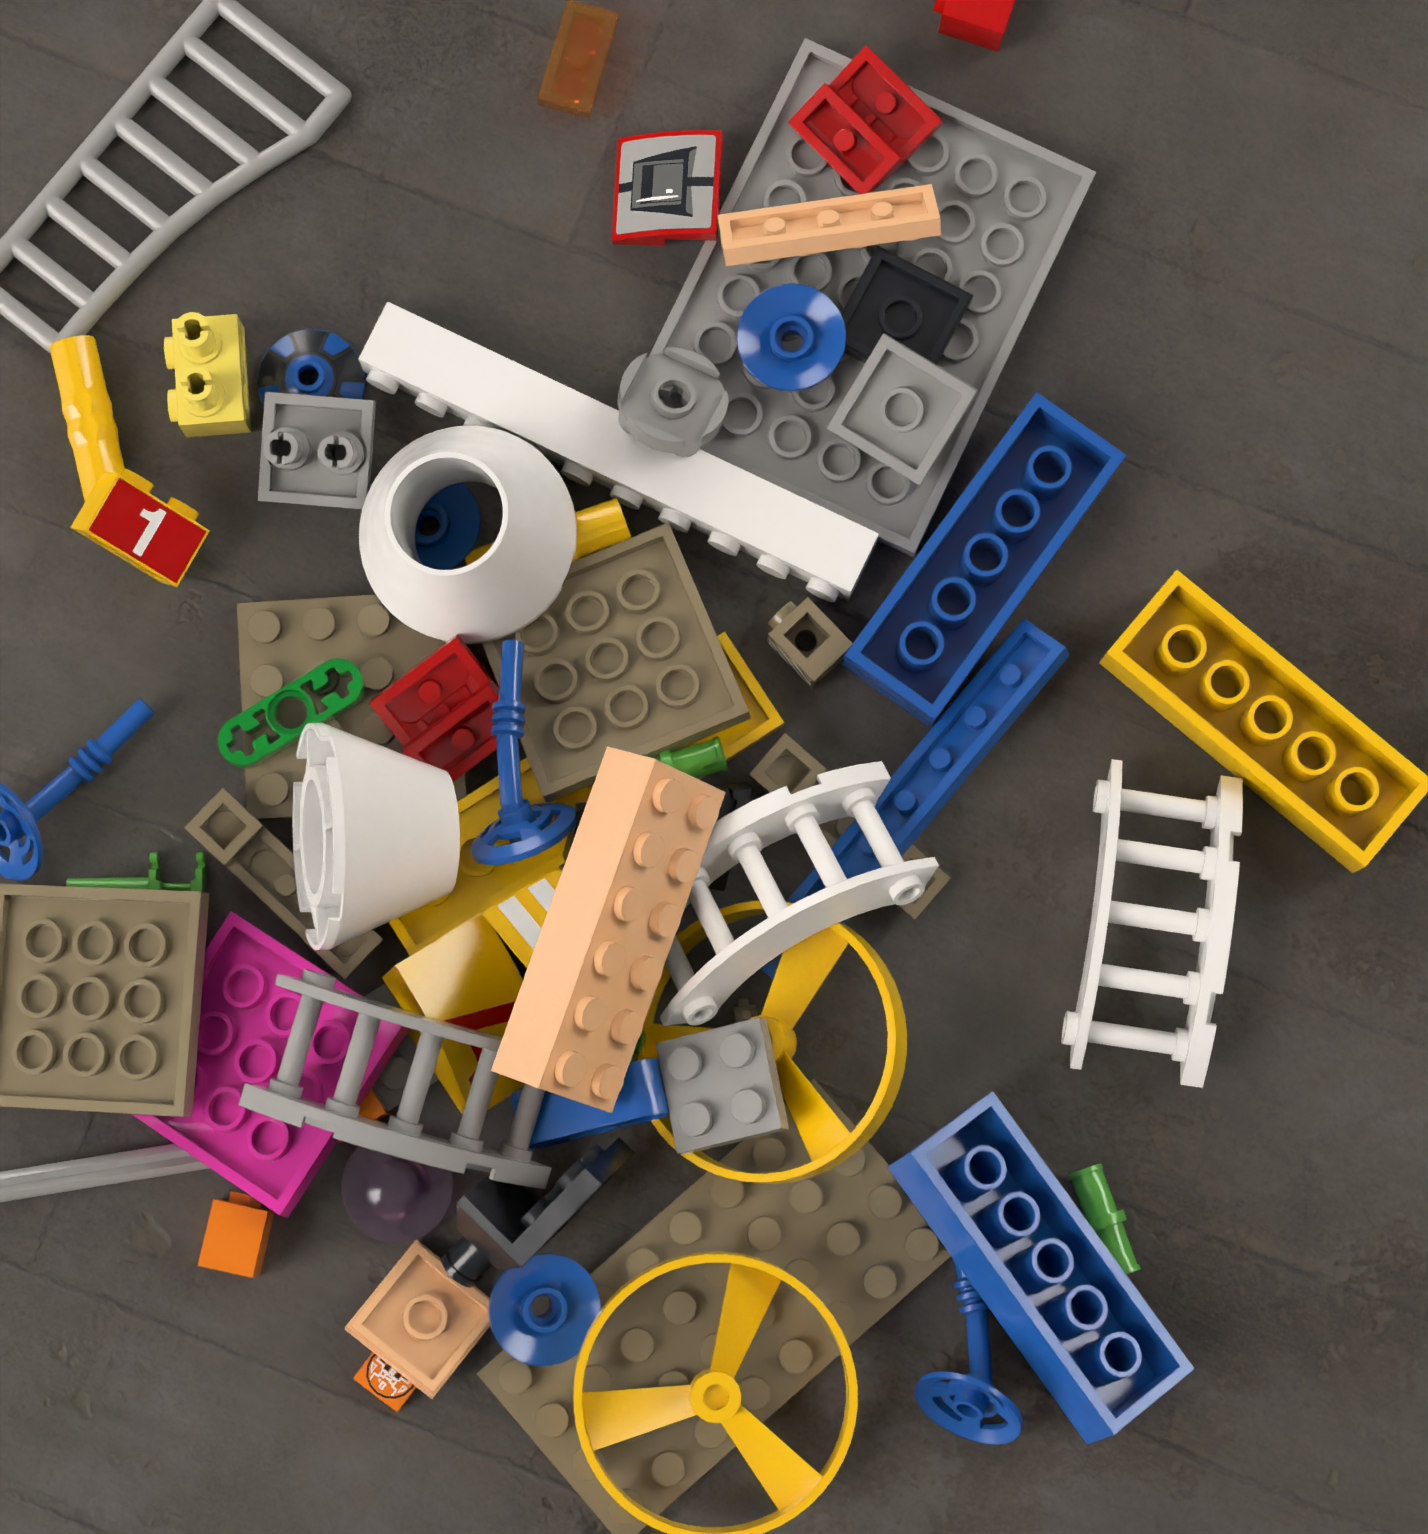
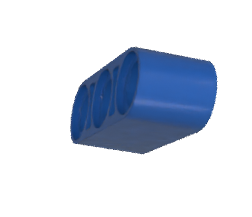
M650 1058L630 1062L612 1113L545 1091L528 1149L552 1146L669 1116L659 1059ZM522 1089L512 1092V1095H510L514 1116Z

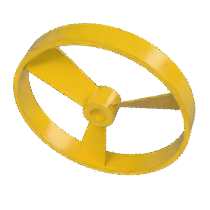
M760 901L737 903L719 909L726 924L749 916L766 914ZM786 902L788 906L794 904V903ZM697 920L676 937L685 955H687L695 945L707 937V934L700 920ZM842 922L827 927L782 952L762 1013L759 1016L750 1018L761 1017L767 1019L781 1092L812 1162L783 1172L753 1174L730 1168L715 1161L702 1151L685 1155L681 1154L698 1167L725 1178L745 1182L772 1184L796 1182L822 1174L846 1161L871 1139L884 1122L898 1094L905 1070L907 1056L905 1013L895 981L883 960L862 936ZM848 944L858 952L876 981L885 1009L888 1031L886 1062L879 1088L865 1116L851 1133L792 1061L797 1047V1038L793 1028ZM664 965L661 979L643 1024L645 1032L644 1045L639 1055L633 1052L636 1058L634 1061L658 1058L656 1043L714 1029L653 1024L659 999L671 976L666 965ZM670 1115L652 1120L651 1122L657 1131L676 1150Z
M704 1251L673 1257L647 1268L621 1286L605 1303L587 1331L579 1352L573 1384V1406L580 1444L591 1469L609 1495L634 1517L652 1528L667 1534H763L780 1527L799 1515L824 1492L835 1477L851 1444L858 1409V1385L851 1351L841 1328L824 1303L805 1284L780 1267L756 1257L725 1251ZM702 1263H731L711 1367L709 1369L702 1370L697 1374L690 1385L582 1392L584 1372L595 1339L613 1311L631 1293L655 1277L674 1269ZM781 1280L803 1294L822 1315L837 1343L844 1367L846 1382L844 1419L833 1452L820 1473L741 1405L742 1395L739 1385L734 1379ZM698 1415L707 1422L722 1424L778 1510L758 1520L726 1527H701L671 1521L651 1512L630 1498L611 1479L594 1451Z

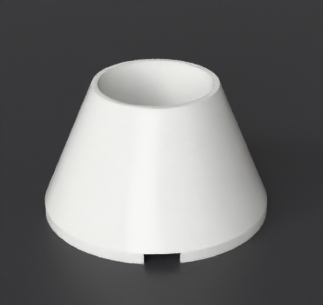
M456 426L437 430L414 440L402 448L387 462L372 483L362 508L359 524V547L363 568L373 591L382 604L396 618L413 630L443 640L444 642L458 635L465 644L485 643L509 636L532 623L548 609L562 590L561 586L567 576L573 557L575 558L577 546V522L574 505L562 477L541 452L521 438L502 430L484 426ZM460 482H481L497 488L502 501L503 519L500 532L492 547L480 559L462 568L438 570L424 566L416 550L415 528L421 510L429 499L441 489Z
M308 723L302 731L296 755L297 759H307L306 771L303 782H294L292 827L295 880L300 912H311L315 929H306L307 940L314 950H329L452 892L456 883L459 866V814L454 785L447 771L324 723Z

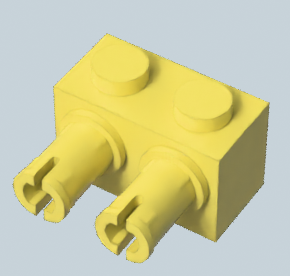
M189 312L182 315L179 319H172L173 336L164 338L166 365L168 369H175L176 389H170L167 392L170 421L178 422V426L187 438L251 433L245 330L238 315L204 317L199 313Z

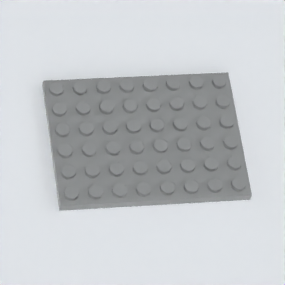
M807 38L804 39L719 215L859 195L787 123L824 83L829 85L852 59ZM909 86L945 123L873 192L932 184L940 215L941 235L913 241L905 240L870 245L858 249L849 248L815 253L808 256L759 261L754 264L725 266L718 226V241H705L649 356L662 354L664 348H684L704 356L719 371V381L724 386V391L727 389L729 398L727 412L718 434L699 449L879 533L877 541L914 557L1090 188L1096 171ZM877 246L974 295L938 366L974 387L978 392L921 485L916 484L826 429L865 363L844 353L839 365L827 379L812 388L802 391H780L770 388L759 382L749 373L739 355L737 329L742 313L757 295L781 284H803L813 287L828 296L841 313ZM790 334L783 339L782 346L786 350L794 351L800 348L803 341L798 335ZM672 392L669 397L659 395V399L669 408L684 407L681 404L682 395L677 392Z

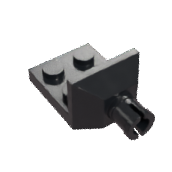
M620 1137L606 1150L595 1144L556 1182L557 1185L539 1201L524 1186L494 1181L489 1178V1174L457 1202V1230L463 1236L454 1247L447 1250L442 1256L441 1262L445 1271L460 1285L471 1288L492 1265L496 1269L522 1268L569 1223L635 1152Z

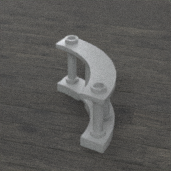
M303 969L301 978L283 974L277 975L275 985L300 993L302 996L277 1079L271 1078L268 1087L245 1083L239 1106L298 1127H303L304 1123L334 1132L333 1138L399 1158L463 1174L466 1168L489 1172V1178L494 1181L540 1189L546 1188L551 1167L531 1160L533 1150L528 1149L545 1090L524 1083L507 1142L502 1141L500 1143L499 1150L483 1147L484 1140L479 1139L498 1077V1073L491 1071L503 1036L441 1021L334 988L337 978L321 972ZM323 1002L359 1013L334 1097H327L326 1104L301 1096L304 1087L299 1085ZM381 1020L422 1031L397 1115H391L388 1124L358 1115L360 1106L356 1105ZM443 1038L482 1048L458 1131H452L449 1139L421 1133L423 1124L418 1123Z

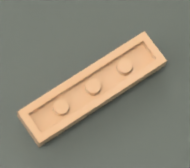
M932 184L717 215L725 266L754 264L759 261L808 256L815 253L849 248L858 249L870 245L905 240L913 241L941 235L940 215Z

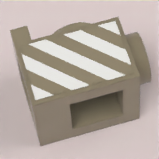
M808 597L799 606H796L792 601L788 602L768 622L773 630L768 634L767 642L801 676L811 689L819 684L843 661L844 655L853 644ZM804 633L812 635L816 641V646L810 651L800 650L795 644V639L799 635Z

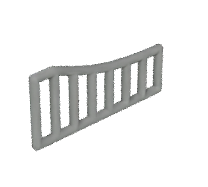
M203 0L0 239V273L15 257L79 308L78 311L58 333L0 287V314L50 354V346L54 342L72 336L86 335L136 278L179 236L220 203L265 173L315 144L350 103L352 97L350 90L236 0ZM219 15L325 97L306 121L199 39ZM186 55L288 136L262 152H258L166 80V77ZM152 95L240 165L212 183L134 122L132 117ZM118 135L195 197L174 214L168 216L97 159ZM83 176L153 230L131 253L63 201ZM48 217L56 221L115 268L94 292L28 241Z

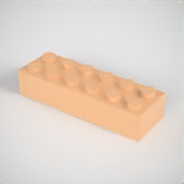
M607 746L491 1071L603 1111L613 1112L726 792L657 759Z

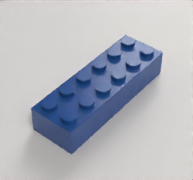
M1036 392L846 652L842 666L931 729L1117 472L1126 454Z
M993 1091L968 1106L888 1166L890 1172L1087 1445L1115 1435L1194 1370L1192 1364Z

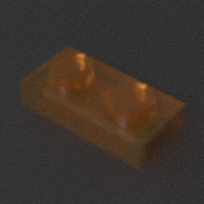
M567 0L538 95V105L590 119L618 27L619 13Z

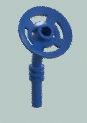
M518 640L502 642L499 700L493 703L492 711L495 714L492 715L494 726L491 727V735L496 737L501 809L498 811L499 819L486 827L471 845V853L474 860L483 865H503L537 855L568 836L578 822L575 809L568 804L541 803L530 805L529 800L522 799L518 739L524 737L522 726L525 725L523 714L525 713L526 705L521 703L524 643ZM553 816H558L557 819L551 825H549L553 819ZM498 840H509L510 842L507 845L493 846Z
M139 698L97 740L90 738L86 742L88 748L80 747L77 750L79 757L72 755L68 759L70 765L27 802L23 803L12 790L0 783V806L4 809L0 811V845L11 849L10 857L0 849V875L10 880L23 881L38 872L42 864L43 847L36 822L84 781L90 783L96 779L94 772L101 774L104 771L103 763L109 766L113 762L111 756L155 714V711L147 702ZM26 835V842L24 844L23 836ZM34 848L32 858L27 862L26 854Z
M953 1259L958 1279L953 1283V1287L960 1290V1293L956 1295L957 1301L963 1302V1305L959 1307V1312L966 1315L969 1373L965 1375L944 1371L928 1373L919 1379L914 1391L915 1399L919 1407L930 1419L960 1437L984 1444L1010 1443L1020 1435L1023 1419L1013 1402L995 1389L992 1383L989 1308ZM952 1379L949 1383L940 1382V1380ZM941 1396L942 1400H943L951 1409H949L947 1406H945V1405L938 1399V1397ZM998 1413L1007 1421L1002 1424H984L983 1417H993Z

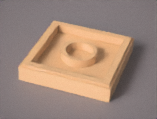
M416 1239L349 1321L345 1330L429 1398L433 1399L490 1327V1297L475 1285L468 1288L453 1280L445 1271L441 1258Z

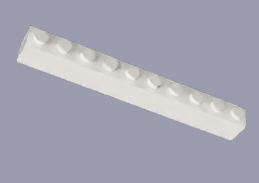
M390 302L386 303L358 358L363 371L368 374L366 381L376 388L390 394H395L397 389L403 390L417 397L414 403L421 409L438 417H444L447 411L464 419L463 426L490 427L515 435L535 447L548 460L563 466L560 472L570 480L584 486H590L593 480L612 489L609 496L617 498L619 503L638 510L640 505L643 504L660 512L658 519L664 524L669 522L673 529L687 533L689 528L692 527L709 535L710 537L707 542L724 553L737 556L740 550L759 559L756 565L768 574L786 579L789 573L808 582L806 590L826 601L835 602L837 597L849 601L877 543L879 533L701 449L690 457H680L674 453L661 452L649 448L622 429L619 424L620 412Z

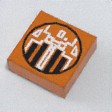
M373 1352L353 1377L355 1381L396 1412L400 1411L417 1388Z

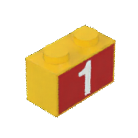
M124 469L121 475L103 471L70 528L157 581L177 587L210 530L195 522L199 513L190 506L173 497H170L166 504L150 494L154 485L140 475L128 469Z

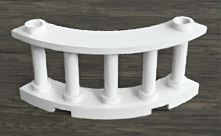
M1112 759L1107 781L1098 779L1094 792L1093 812L1101 813V832L1093 909L1076 1011H1066L1061 1042L1065 1045H1071L1070 1068L1081 1070L1087 1042L1170 1054L1173 1061H1180V1084L1203 1088L1217 1028L1215 1023L1210 1022L1216 993L1223 994L1233 931L1240 862L1233 861L1234 835L1240 836L1242 833L1243 778L1221 775L1216 796H1206L1205 801L1122 789L1123 761ZM1120 811L1201 822L1202 828L1210 829V847L1204 846L1203 851L1118 839ZM1119 861L1199 873L1200 879L1207 880L1205 909L1197 908L1196 913L1111 901L1115 862ZM1108 923L1192 935L1193 941L1200 942L1196 972L1188 971L1186 976L1102 964ZM1098 986L1183 998V1004L1189 1005L1185 1028L1176 1027L1175 1032H1167L1093 1021L1092 1016Z
M882 761L853 765L818 774L817 780L819 785L790 794L787 786L779 788L747 803L715 822L685 908L691 902L716 956L695 974L675 935L665 965L678 993L660 1016L664 1026L683 1023L700 1025L711 1020L717 1014L721 1005L744 981L762 966L798 942L853 916L893 904L906 905L915 901L923 894L926 884L939 867V864L935 857L904 862L875 809L879 796L891 779ZM845 817H855L882 868L847 879L819 824ZM797 833L826 888L788 906L760 851L774 842ZM740 862L768 918L734 940L708 887L714 880Z

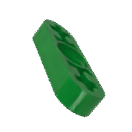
M341 658L330 659L228 720L218 734L220 753L229 763L238 768L250 769L262 764L298 742L304 727L308 723L327 724L358 705L365 693V681L361 672L352 662ZM338 672L343 678L352 675L354 680L350 681L347 685L350 694L341 699L334 692L322 698L320 701L328 709L318 715L316 704L303 690L313 684L314 691L318 695L331 686L328 676L332 673ZM288 699H299L307 707L306 720L301 726L294 729L280 726L276 718L279 705ZM265 713L269 726L280 738L271 743L270 737L265 733L252 742L255 751L251 755L246 756L241 750L232 753L230 748L237 742L234 733L243 729L248 735H251L264 728L256 718Z

